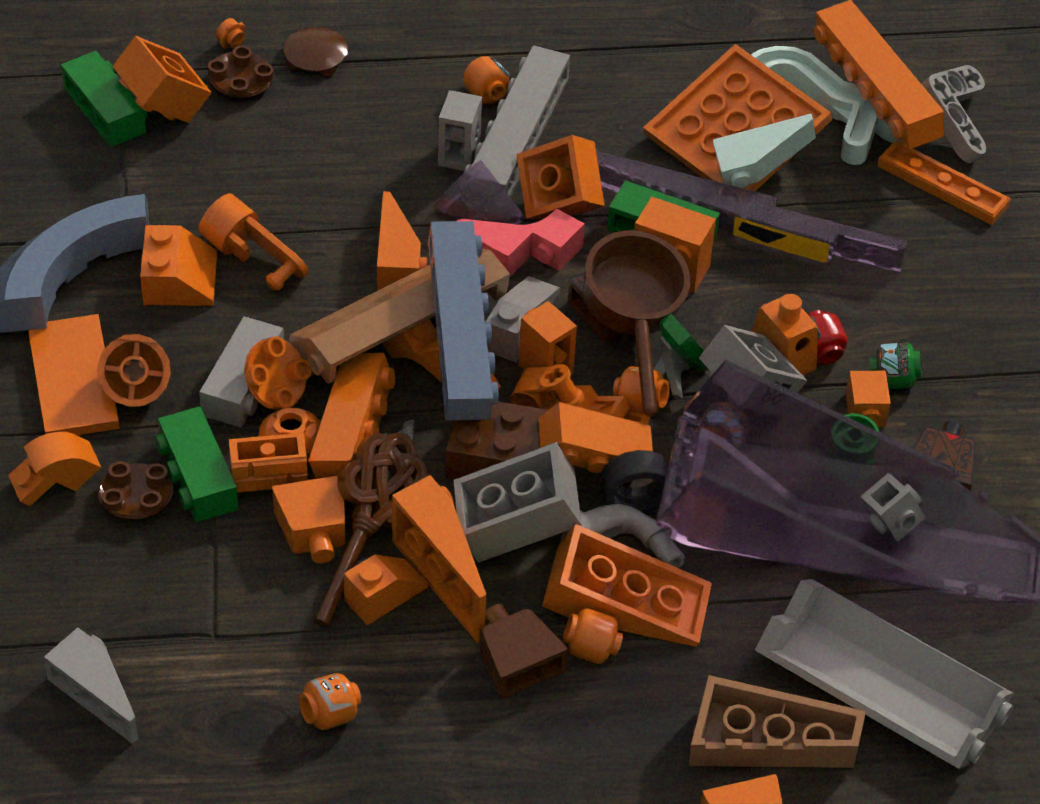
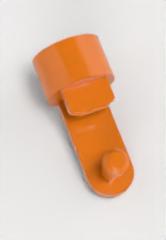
M232 193L221 196L203 215L198 227L200 235L223 254H234L242 262H245L250 257L246 242L251 238L282 264L274 273L270 272L266 276V284L274 291H280L284 287L283 283L292 274L301 279L309 274L308 267L304 261L258 223V215Z

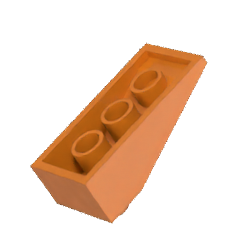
M429 475L392 495V542L479 644L480 631L485 626L486 592L455 510L452 495L445 486H439L433 477Z
M575 524L557 547L542 607L568 618L572 613L577 615L581 609L589 608L616 618L618 630L697 647L701 638L712 583Z

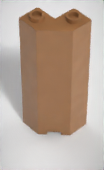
M482 249V256L478 257V264H484L485 285L481 286V292L486 290L496 301L507 293L510 273L490 249ZM430 265L290 334L289 343L309 363L311 368L310 377L314 376V373L321 375L326 383L330 384L335 380L337 365L434 317L435 309Z

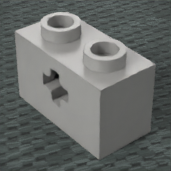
M449 90L439 115L438 166L465 171L468 164H473L475 150L481 139L482 96Z

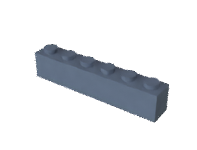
M474 221L431 222L428 247L445 420L490 419L492 405H498L499 392L498 383L491 382V374L495 373L494 352H488L487 344H491L492 327L490 322H485L484 315H488L489 302L488 294L481 292V286L485 285L484 264H478V257L482 256L481 235L475 236Z

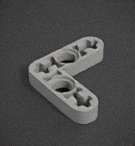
M970 65L932 74L921 84L944 111V135L963 161L972 163L986 152V144L959 101L969 99L983 89L985 85L984 79L979 71Z

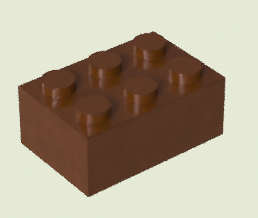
M498 401V405H492L490 419L454 420L446 449L445 479L455 480L539 449L538 418L548 410Z

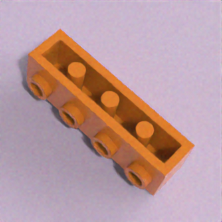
M361 353L339 365L308 460L316 479L338 476L344 465L356 460L357 447L361 441L370 435L379 433L381 417L387 411V397L390 389H393L395 385L394 369L389 367L384 353Z

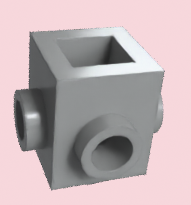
M890 473L886 474L860 496L871 512L867 519L881 535L887 531L897 542L926 518L918 505L922 501L918 493L909 484L903 486Z

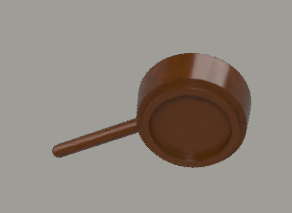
M626 230L603 237L590 250L585 264L583 297L587 308L601 324L622 334L635 335L643 412L646 416L652 417L657 413V400L650 334L661 330L659 322L670 313L675 317L689 293L690 272L682 255L664 239L647 232Z

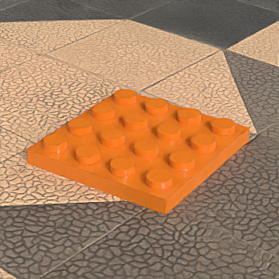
M734 44L643 127V130L649 139L740 206L792 157L759 182L749 184L745 188H734L725 191L716 160L713 139L807 114H812L816 136L832 121V115L829 110L737 44Z

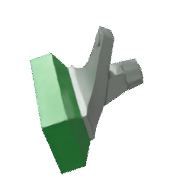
M670 313L659 322L662 333L660 338L662 356L654 369L659 370L664 376V380L669 381L672 395L676 399L683 398L681 388L682 372L690 368L705 372L708 368L699 359L704 349Z

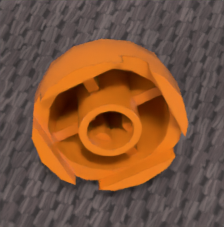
M140 334L123 335L112 341L102 351L97 365L98 381L105 394L114 402L128 407L145 406L157 400L166 390L171 375L170 360L164 349L152 338Z

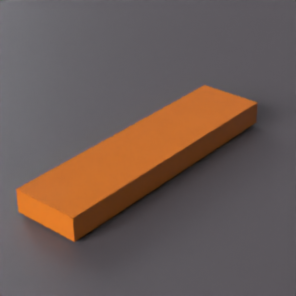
M897 140L878 158L877 167L990 225H993L1009 207L1011 198L913 148L907 150L903 143Z

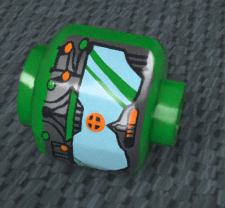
M908 342L881 344L877 348L876 357L869 358L870 371H886L888 390L910 389L915 386L916 379H922L920 350L914 351L912 344Z

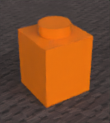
M850 371L845 393L848 414H862L873 420L877 427H886L891 405L886 371Z

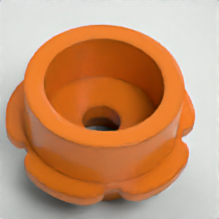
M233 18L223 21L215 34L221 47L226 49L228 47L235 48L240 46L245 39V25L242 22H236Z

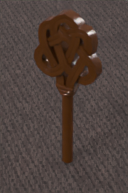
M398 432L386 436L377 433L364 438L357 447L356 460L344 465L338 474L337 487L343 499L354 505L352 515V530L354 532L314 619V622L319 626L328 627L344 592V573L355 567L367 538L376 533L381 528V525L392 530V497L389 499V495L396 490L398 492L428 475L425 463L418 456L415 443L406 434ZM387 469L389 470V473H390V475H391L388 479H387Z

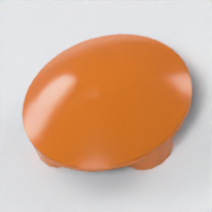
M274 336L257 342L250 349L246 357L244 373L247 386L253 397L267 408L280 410L292 407L300 400L305 391L307 379L311 376V368L308 361L302 358L292 344L281 337Z

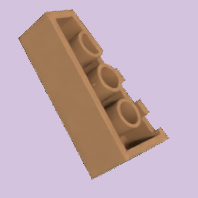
M709 675L691 742L689 766L854 768L866 711Z

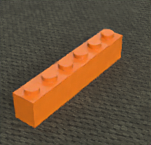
M852 0L816 12L817 26L814 27V35L820 45L823 44L829 51L832 61L842 67L847 80L854 82L859 89L861 97L865 101L868 100L874 107L877 117L887 123L895 139H899L907 150L944 137V111Z

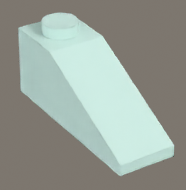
M812 114L713 139L716 160L725 191L734 188H745L749 184L759 182L813 141L816 136Z

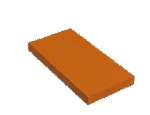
M99 314L48 321L47 328L28 330L45 434L68 432L75 435L120 429L116 404L105 394L98 381L97 365L101 353L105 349Z

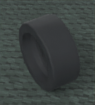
M636 450L625 452L610 460L604 466L601 473L606 505H628L647 515L666 506L671 501L675 492L669 461L663 455L653 451ZM632 480H654L652 483H649L642 487H621L623 484L630 482Z

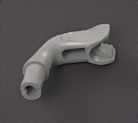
M611 504L586 512L580 510L582 527L607 538L631 534L642 541L646 549L652 550L659 560L677 568L683 565L685 556L671 539L669 528L632 506ZM570 530L565 531L562 534L560 543Z

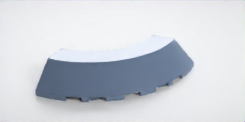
M133 195L108 200L75 212L44 230L15 251L0 266V333L47 328L48 315L56 299L55 292L63 282L69 283L74 277L87 269V262L101 255L110 258L125 252L143 249L145 225H149L146 195Z

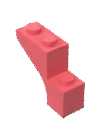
M555 209L543 220L527 225L471 219L457 220L474 221L475 236L481 235L482 249H490L510 273V277L531 256L539 262L560 271L583 248L585 223L558 209Z

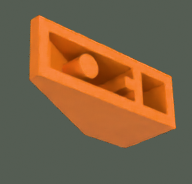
M383 191L377 258V290L427 266V257H421V242L392 194Z

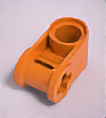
M564 364L548 367H529L523 371L510 396L511 404L549 410L558 402L578 407L584 399V394L581 388L573 384L570 379L571 372Z

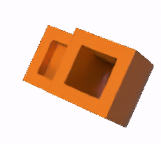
M53 432L37 437L26 444L24 449L28 457L8 476L19 501L31 506L55 483L77 491L102 467L88 440L68 432Z

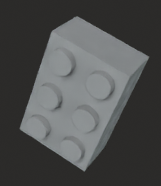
M557 442L454 480L456 512L471 554L478 563L571 530L575 524L582 526L575 469Z

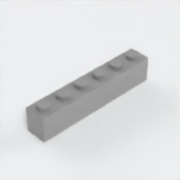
M533 45L528 56L522 57L517 78H511L506 99H501L498 104L495 121H489L485 140L483 143L479 142L476 147L473 164H468L465 168L463 184L467 185L466 199L505 209L520 179L516 154L535 148L569 79L570 55Z

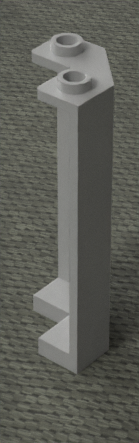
M813 579L800 581L785 613L771 617L755 648V651L851 707L866 711L865 715L958 769L969 765L970 762L975 764L985 749V741L997 724L1002 726L1006 722L1013 709V705L1009 703L1013 692Z

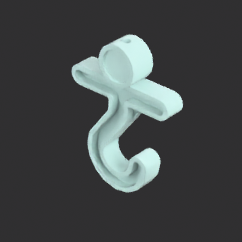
M773 46L760 49L751 54L829 110L832 118L847 124L841 148V158L846 163L858 165L865 162L875 132L882 139L891 143L895 140L901 142L893 137L887 123L877 117L874 107L868 100L865 101L861 97L858 87L854 83L841 79L812 53L796 47Z

